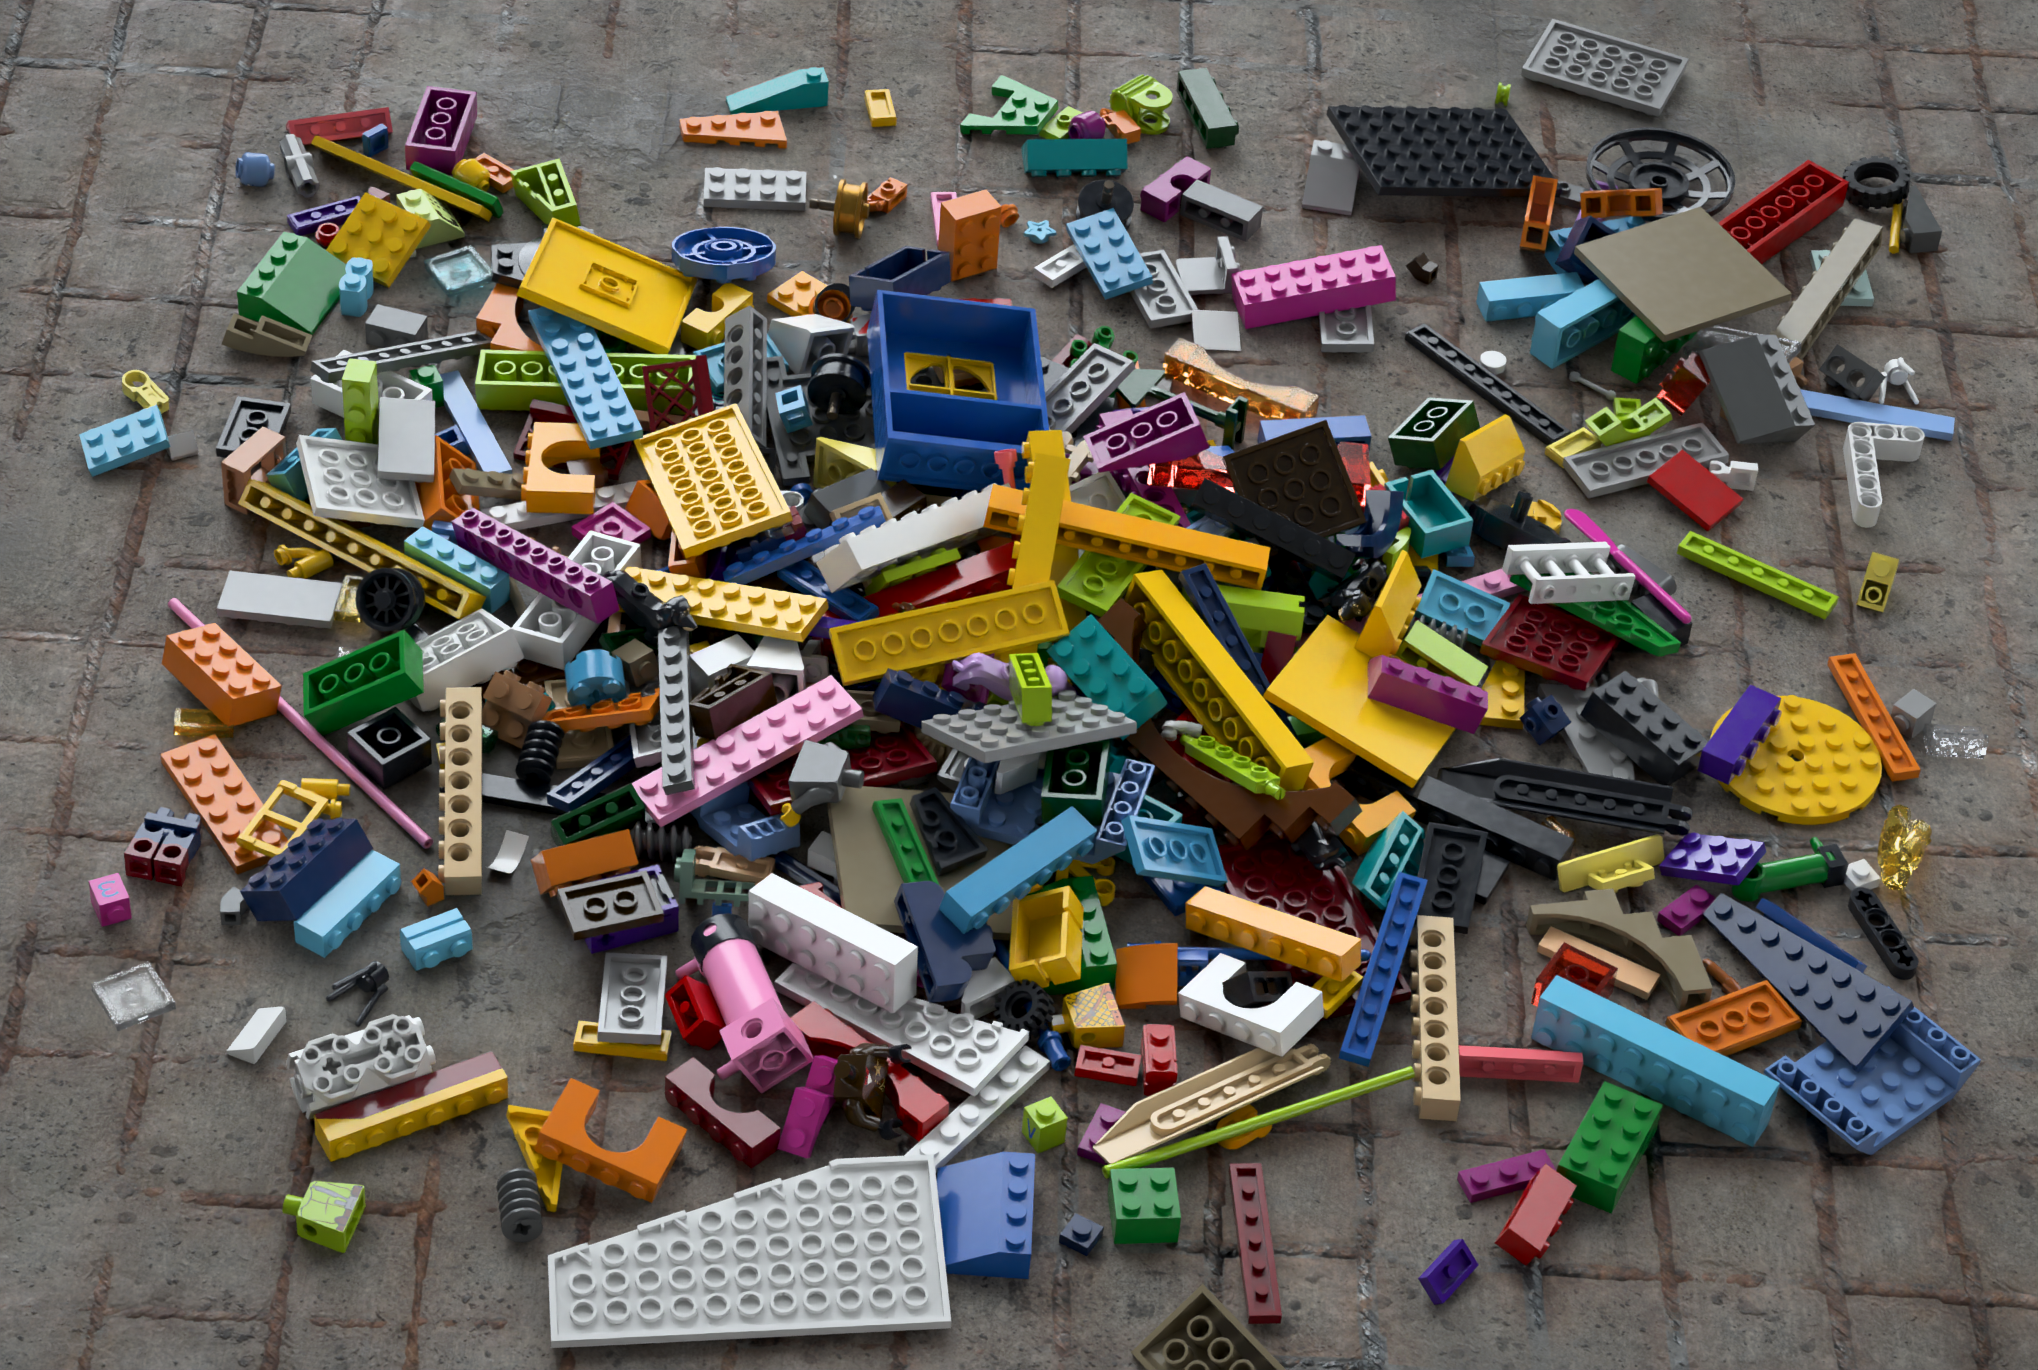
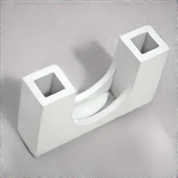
M1222 953L1178 993L1180 1017L1281 1057L1324 1016L1322 991L1298 982L1276 1002L1265 1007L1250 1009L1231 1004L1225 999L1222 982L1245 973L1246 963Z

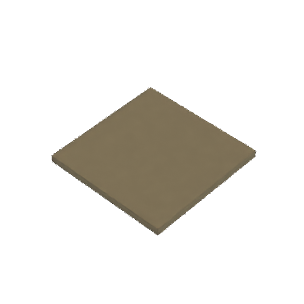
M1701 206L1577 245L1574 250V254L1663 342L1790 301L1792 295L1782 283Z
M862 786L861 789L846 787L841 801L827 803L842 909L888 932L905 933L894 903L900 885L904 882L872 810L874 801L902 798L944 894L950 888L1009 849L1008 843L978 836L988 848L986 857L938 876L910 806L912 796L924 791ZM941 793L951 804L954 793ZM1011 901L1005 911L999 915L996 913L992 914L986 922L992 928L993 939L1011 940L1013 901Z

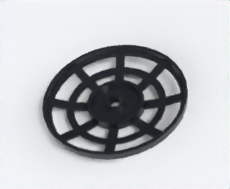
M1632 128L1606 136L1591 149L1585 169L1586 178L1593 191L1602 190L1593 177V168L1607 175L1609 190H1617L1614 179L1627 183L1629 189L1662 188V206H1671L1676 211H1663L1662 214L1657 216H1641L1644 221L1650 222L1700 206L1703 207L1708 200L1723 199L1713 208L1705 210L1712 217L1729 204L1733 197L1736 182L1730 163L1714 147L1691 135L1663 128ZM1651 140L1668 142L1665 153L1655 151L1635 153L1629 142ZM1617 145H1620L1625 156L1617 159L1610 168L1597 161L1605 151ZM1680 145L1691 149L1711 162L1699 168L1690 161L1676 156L1677 146ZM1656 159L1662 160V162L1642 163L1641 160ZM1627 163H1631L1634 167L1630 176L1618 172V170ZM1671 164L1680 165L1689 170L1690 173L1684 174L1680 169ZM1718 168L1725 180L1726 192H1711L1710 182L1706 174ZM1698 179L1702 185L1703 192L1688 190L1689 182ZM1685 198L1700 199L1689 208L1680 203Z

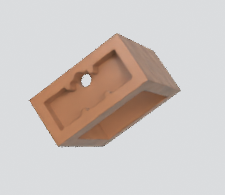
M262 427L221 462L225 505L246 515L251 512L249 509L238 504L249 479L271 485L266 474L286 457L285 436ZM261 461V468L251 475V469Z

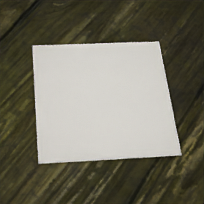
M1192 310L1195 349L1241 351L1238 312Z

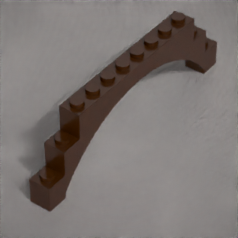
M1120 598L1098 622L1140 667L1142 632L1148 626L1141 615ZM1151 718L1137 728V733L1130 734L1124 740L1120 737L1112 738L1117 744L1124 742L1128 746L1126 748L1127 752L1135 760L1139 761L1142 758L1146 763L1155 765L1153 776L1158 778L1161 775L1166 780L1164 784L1175 795L1179 792L1186 797L1184 802L1194 812L1201 810L1205 814L1203 816L1204 820L1213 829L1216 830L1220 827L1224 831L1223 836L1231 845L1236 847L1239 844L1246 851L1268 830L1278 839L1284 836L1289 842L1293 843L1313 822L1326 832L1330 829L1338 836L1362 812L1356 798L1336 781L1330 787L1307 791H1287L1283 799L1277 800L1271 795L1254 793L1243 786L1218 779L1198 769L1176 753L1160 736Z

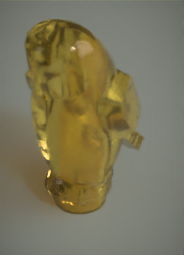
M1901 804L1893 806L1888 812V819L1885 820L1884 827L1881 830L1877 853L1882 882L1891 890H1902L1909 884L1912 872L1921 863L1925 848L1932 841L1930 838L1932 834L1931 827L1923 820H1911L1910 808Z

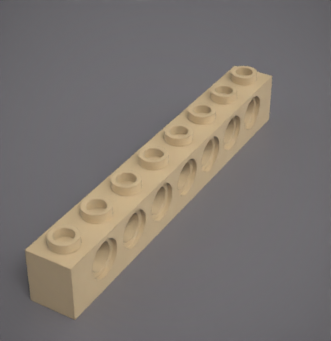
M482 687L446 688V700H440V717H446V723H440V740H445V746H440V764H445V769H439L440 787H445V793H439V811H445V817H439V835H445V841H439V859H444V865L438 866V877L441 883H445V895H482Z
M1417 915L1416 924L1412 929L1408 942L1409 945L1414 946V949L1410 950L1409 967L1414 968L1415 971L1411 972L1410 989L1415 990V994L1411 996L1410 1010L1412 1013H1416V1017L1412 1018L1411 1035L1417 1036V1040H1413L1412 1058L1417 1059V1063L1413 1065L1415 1072L1413 1082H1418V1087H1414L1413 1105L1419 1106V1119L1457 1121L1461 1098L1453 918Z

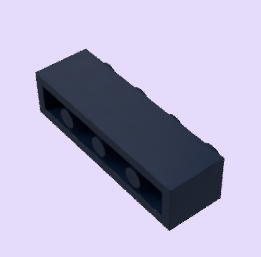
M890 668L887 669L873 694L875 711L922 729V721L933 719L934 715L947 714L951 716L958 714L963 709L982 710L986 705L983 702L978 701L975 703L965 699L958 692H948L940 689L930 681L923 682L915 679L905 671L899 670L897 672Z

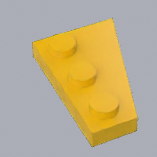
M1496 660L1481 688L1488 692V710L1479 725L1523 729L1524 724L1519 718L1524 714L1525 670H1520L1512 664Z

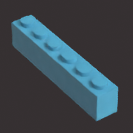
M1071 806L946 891L939 910L963 934L972 928H981L992 914H1001L1007 909L1011 901L1016 898L1018 900L1023 899L1037 883L1043 885L1049 880L1053 872L1058 869L1060 871L1066 869L1078 855L1081 857L1085 856L1094 846L1092 841L1097 830Z

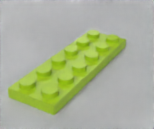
M1130 493L1116 511L1178 526L1181 517L1133 493ZM1085 550L1057 586L1059 597L1102 617L1128 591L1134 574L1141 573L1147 564Z

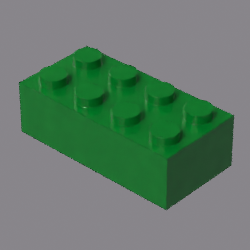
M1636 315L1619 329L1611 371L1638 384L1645 377L1648 378L1659 365L1662 366L1673 353H1678L1685 343L1691 342L1696 336L1697 331L1663 342Z
M405 630L303 673L304 717L322 736L424 693L423 651Z
M1604 1081L1557 1167L1558 1173L1576 1185L1571 1195L1572 1198L1612 1214L1657 1130L1662 1104Z

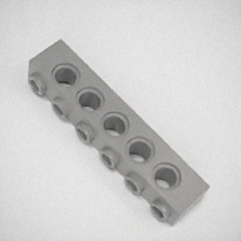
M748 306L725 318L724 407L736 403L757 446L765 448L767 318L751 306Z

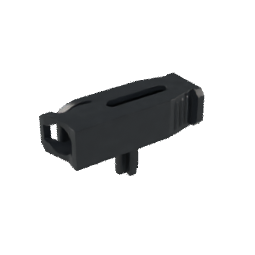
M1518 492L1513 508L1486 496H1481L1474 501L1468 500L1464 506V509L1473 519L1472 531L1507 550L1508 545L1571 543L1569 539L1561 538L1549 526L1528 516L1533 500L1532 494L1528 492Z

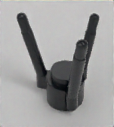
M373 961L365 968L334 983L332 989L335 991L328 995L326 1000L330 1002L356 985L366 993L370 991L375 992L355 1022V1026L359 1027L380 996L388 990L384 983L389 980V973L383 964Z

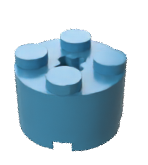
M587 650L577 654L576 660L570 663V660L566 663L565 679L568 701L571 706L585 704L587 709H589L593 704L600 702V700L612 698L613 703H617L625 699L626 687L623 663L617 655L614 658L606 650Z

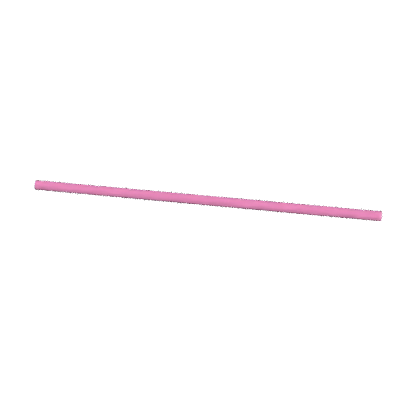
M172 598L168 602V607L191 629L205 626L178 599ZM280 696L277 710L423 848L431 847L433 839Z

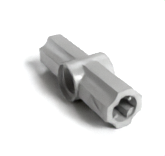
M294 134L285 135L279 141V145L284 158L286 175L288 179L293 180L298 194L303 195L304 198L313 197L319 191V181L314 172L312 155L310 152L306 153L301 138L296 137Z

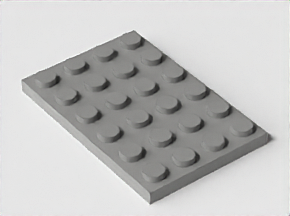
M1552 19L1524 64L1521 76L1532 81L1552 85L1556 88L1570 90L1579 95L1590 96L1603 102H1610L1623 108L1634 109L1647 115L1659 117L1687 68L1689 58Z
M1063 690L1059 691L1058 695L1052 696V722H1044V725L1029 726L1026 723H1022L1015 702L1011 700L1008 705L1003 706L990 704L985 705L984 709L977 711L963 709L956 715H934L933 719L922 721V733L983 763H989L1137 733V722L1125 717L1124 713L1108 709L1106 705L1092 703L1091 698L1078 696L1075 691Z

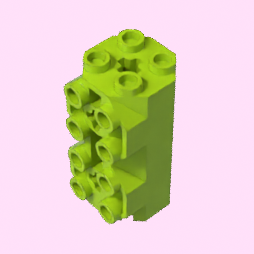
M1218 585L1253 652L1263 653L1268 631L1297 636L1296 641H1300L1305 607H1299V603L1305 602V596ZM1183 587L1181 594L1196 612L1189 596L1187 595ZM1294 647L1293 653H1297L1298 647Z

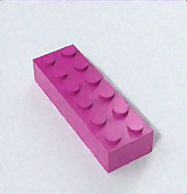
M1382 245L1231 273L1232 298L1245 329L1317 316L1319 312L1325 311V314L1335 312V310L1344 311L1352 307L1359 308L1366 305L1396 301V276Z

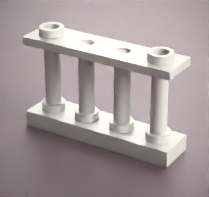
M1607 542L1508 545L1502 567L1506 575L1525 574L1533 585L1528 600L1530 604L1629 600L1635 580L1633 573L1615 574L1606 564L1611 548ZM1598 571L1601 575H1590L1588 572ZM1574 572L1575 576H1566L1564 573ZM1549 573L1551 576L1541 577L1539 574Z

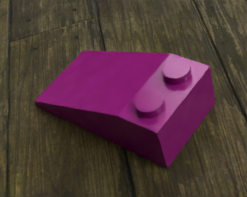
M1185 392L1083 436L1099 473L1182 460L1210 448Z

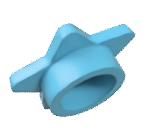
M1047 220L1040 223L1028 221V229L1024 232L1025 237H1029L1032 242L1038 244L1047 242L1049 236L1057 235L1056 231L1049 227V221Z

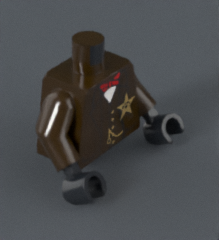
M861 1043L851 1049L849 1054L839 1055L837 1064L834 1067L835 1084L833 1096L844 1110L849 1123L872 1132L879 1130L884 1140H891L901 1136V1134L895 1133L892 1129L903 1126V1122L900 1119L893 1118L885 1122L880 1120L882 1119L889 1064L886 1060L889 1058L894 1064L909 1063L911 1060L904 1059L901 1055V1050L912 1049L910 1045L902 1044L889 1048L888 1045Z

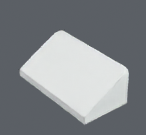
M259 1008L228 1048L227 1054L255 1064L286 1023L285 1008Z

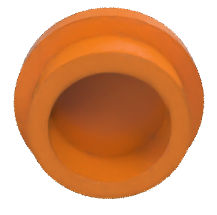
M1004 204L1001 206L1000 225L1004 228L1013 225L1019 218L1018 208L1014 204Z

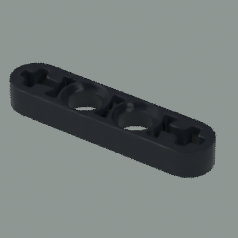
M1864 887L1853 889L1848 901V908L1889 972L1901 980L1913 978L1916 974L1919 960L1876 894ZM1873 919H1874V920H1878V921L1882 922L1883 925H1882V926L1872 925V924L1869 922V920H1873ZM1883 941H1892L1897 946L1888 947L1883 943Z

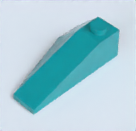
M824 67L799 69L726 96V103L730 115L828 106L829 81Z

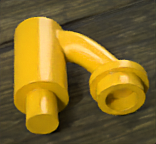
M282 544L274 550L275 559L280 565L291 564L292 558H303L296 561L294 568L287 571L288 577L307 579L333 566V558L329 551L325 549L317 550L309 547L287 548Z
M302 778V789L331 800V804L328 803L322 813L329 815L330 819L342 818V802L336 800H338V796H350V784H339V779Z

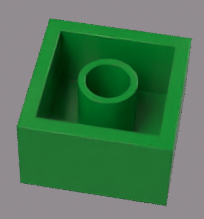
M1110 1169L1107 1195L1113 1243L1178 1242L1181 1213L1175 1169Z

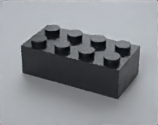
M1627 671L1592 691L1580 716L1661 785L1669 786L1697 768L1702 750L1708 743V740L1700 732L1691 727Z

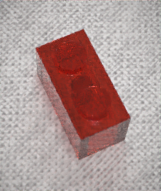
M1694 352L1686 360L1683 357L1680 358L1672 368L1675 374L1668 373L1659 384L1663 389L1656 396L1681 416L1711 381L1702 359Z

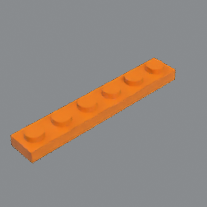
M1853 653L1829 657L1827 665L1861 727L1870 735L1878 749L1881 763L1891 781L1919 778L1920 767L1857 655Z

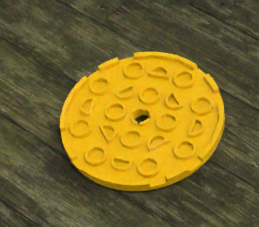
M1795 695L1778 696L1781 698L1778 709L1782 711L1780 720L1775 727L1770 726V732L1765 742L1758 743V749L1753 759L1746 760L1742 774L1740 776L1735 775L1729 785L1717 780L1726 792L1731 791L1740 798V804L1758 814L1764 811L1779 816L1778 821L1792 824L1818 825L1846 819L1851 812L1857 809L1862 810L1873 799L1879 785L1882 763L1879 751L1870 735L1846 714L1814 700L1800 698ZM1732 708L1729 709L1725 714H1723L1721 718L1717 721L1716 725L1713 728L1711 737L1714 735L1716 730L1719 728L1724 719L1730 713ZM1793 754V757L1799 759L1800 761H1794V759L1791 758V755Z

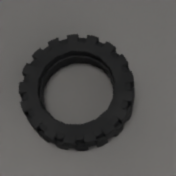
M1871 156L1868 159L1863 157L1860 158V161L1851 162L1850 166H1847L1845 172H1843V179L1849 182L1845 198L1848 201H1852V204L1856 206L1862 205V208L1866 209L1870 207H1875L1874 209H1881V207L1891 208L1893 204L1898 205L1902 203V199L1908 197L1910 191V172L1907 170L1906 165H1901L1900 161L1896 159L1890 160V157L1885 156L1883 158ZM1876 177L1889 179L1894 183L1886 187L1871 188L1863 186L1858 182L1863 179Z

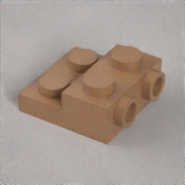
M505 670L503 675L495 671L483 696L487 701L482 709V730L522 749L528 726L533 722L542 720L552 698L543 694L545 688L529 681L526 686L519 683L520 676L508 670Z

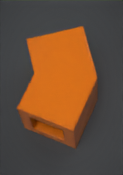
M425 868L411 881L418 890V895L427 906L444 900V886L435 874Z

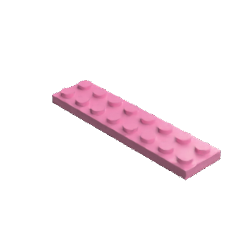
M831 675L725 732L716 741L712 739L694 749L695 789L665 795L662 784V767L633 782L632 785L642 800L645 810L660 827H663L800 752L805 740L818 742L864 717L863 710Z

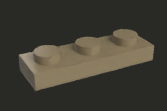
M453 468L449 478L458 494L521 500V486L524 484L522 474L477 471L470 468Z

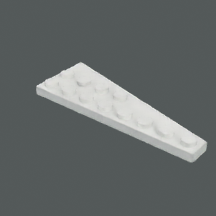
M794 963L774 981V988L777 992L804 1006L809 1005L813 1001L817 1002L823 1008L829 1009L844 1024L850 1025L860 1036L875 1044L888 1045L889 1048L895 1045H910L912 1049L901 1050V1055L904 1059H910V1062L974 1097L1029 1040V1032L1025 1029H1021L1018 1032L1004 1028L1001 1022L993 1021L990 1024L976 1020L973 1014L966 1012L964 1014L951 1013L944 1009V1006L917 998H912L895 1013H891Z

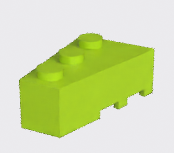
M560 158L510 171L515 195L545 224H550L551 219L556 218L575 227L581 226L577 204Z
M1418 620L1407 633L1395 654L1412 666L1423 667L1430 672L1444 677H1451L1458 682L1470 686H1477L1488 668L1487 665Z

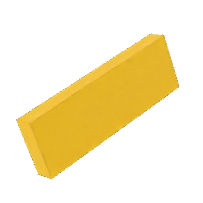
M578 1021L573 1051L667 1061L672 1031L662 1030L660 1045L598 1042V1023Z

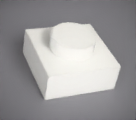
M1862 859L1848 865L1844 883L1851 891L1859 887L1873 889L1879 887L1881 878L1867 861Z

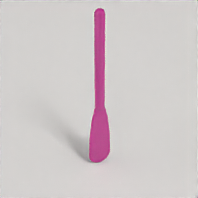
M1576 509L1565 510L1564 516L1593 542H1607L1611 547L1609 554L1627 572L1633 573L1635 579L1682 623H1690L1691 615L1629 557L1620 551L1604 531L1585 513Z

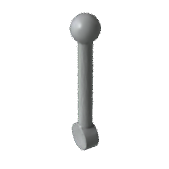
M1573 371L1570 373L1569 379L1571 381H1578L1604 394L1608 400L1616 398V393L1613 390L1607 391L1580 377L1578 372Z

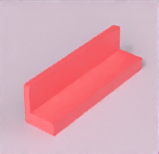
M389 107L289 120L286 124V130H289V134H294L296 137L301 138L303 145H312V140L317 135L332 142L362 138V133L381 123L388 127V134L393 132Z
M1458 1045L1460 1077L1579 1083L1583 1066L1582 1053Z

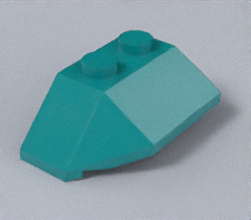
M1402 811L1371 844L1352 884L1381 910L1386 911L1398 872L1418 876L1424 848V829Z

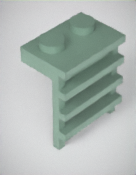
M684 849L682 858L677 857L674 869V882H680L679 904H685L686 898H697V905H703L704 899H715V906H722L723 900H733L734 907H740L741 901H749V894H742L743 889H752L755 886V882L695 879L696 849ZM706 887H717V891L706 892ZM724 888H736L735 893H724Z

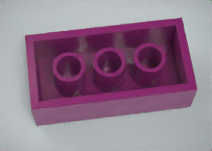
M433 86L426 87L405 144L406 170H410L414 161H417L446 175L453 176L452 170L463 158L477 119V92Z

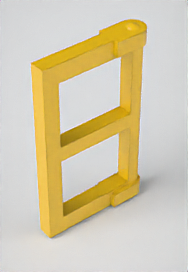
M281 780L243 833L238 836L236 843L240 847L250 851L254 850L273 858L281 854L288 847L287 844L292 839L302 835L307 830V825L317 819L326 808L328 799L299 788L293 783ZM283 794L314 806L302 823L271 811ZM263 820L295 832L283 849L251 837Z

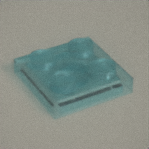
M472 245L424 260L425 270L448 297L494 283L491 281V268Z

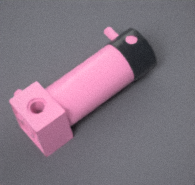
M730 913L718 914L704 920L696 927L691 936L690 946L695 955L694 959L678 968L675 974L681 980L685 975L690 976L700 970L713 993L726 1024V1027L720 1030V1034L731 1057L730 1062L717 1069L719 1078L725 1080L741 1070L762 1094L813 1062V1056L802 1031L783 1010L746 920L739 915Z

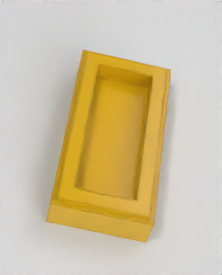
M889 89L866 90L864 99L871 126H896L897 118Z

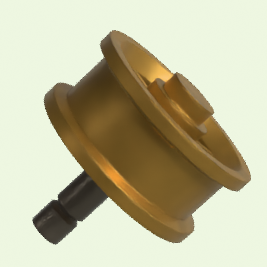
M841 179L835 201H819V199L811 198L809 208H819V210L834 212V235L839 236L840 232L855 234V238L860 239L865 219H868L870 204L867 203L868 183L862 182L861 185L847 184L846 179Z

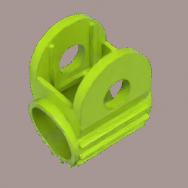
M1142 74L1114 89L1112 94L1109 95L1110 108L1117 112L1125 110L1141 128V133L1156 135L1165 132L1169 128L1170 118L1164 112V109L1171 105L1173 95L1167 87L1153 77ZM1150 94L1157 95V99H1149L1146 96ZM1151 118L1157 122L1147 123L1144 119Z

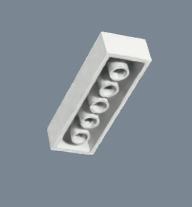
M589 531L568 557L570 560L599 575H604L608 571H624L627 566L642 568L640 544L594 531ZM539 593L513 625L512 630L524 655V659L565 670L566 663L569 660L570 662L573 660L602 622L596 624Z
M773 873L749 890L748 926L757 944L891 1013H895L916 996L918 946Z

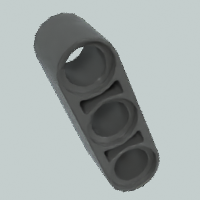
M1623 544L1617 545L1620 551L1629 557L1667 594L1671 596L1676 592L1677 585L1670 574ZM1609 554L1606 564L1615 574L1629 573ZM1636 579L1634 580L1631 591L1632 595L1640 598L1650 593Z

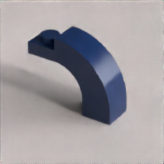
M1366 490L1364 516L1367 522L1360 525L1353 534H1337L1336 544L1347 546L1346 549L1355 553V557L1377 558L1382 556L1390 548L1398 532L1402 516L1404 491Z

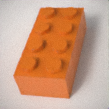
M216 623L206 624L205 626L166 636L162 665L228 728L277 713L282 685Z

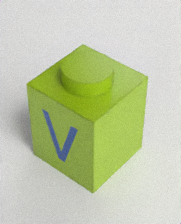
M1050 1096L1024 1107L1022 1133L1039 1154L1065 1143L1068 1117Z

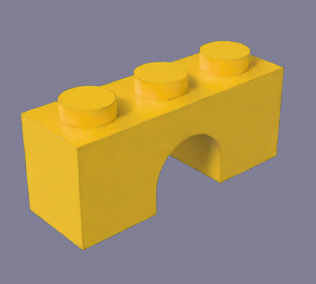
M732 283L722 285L712 294V312L696 308L681 321V342L698 350L720 344L725 338V318L748 306L754 308L753 293Z

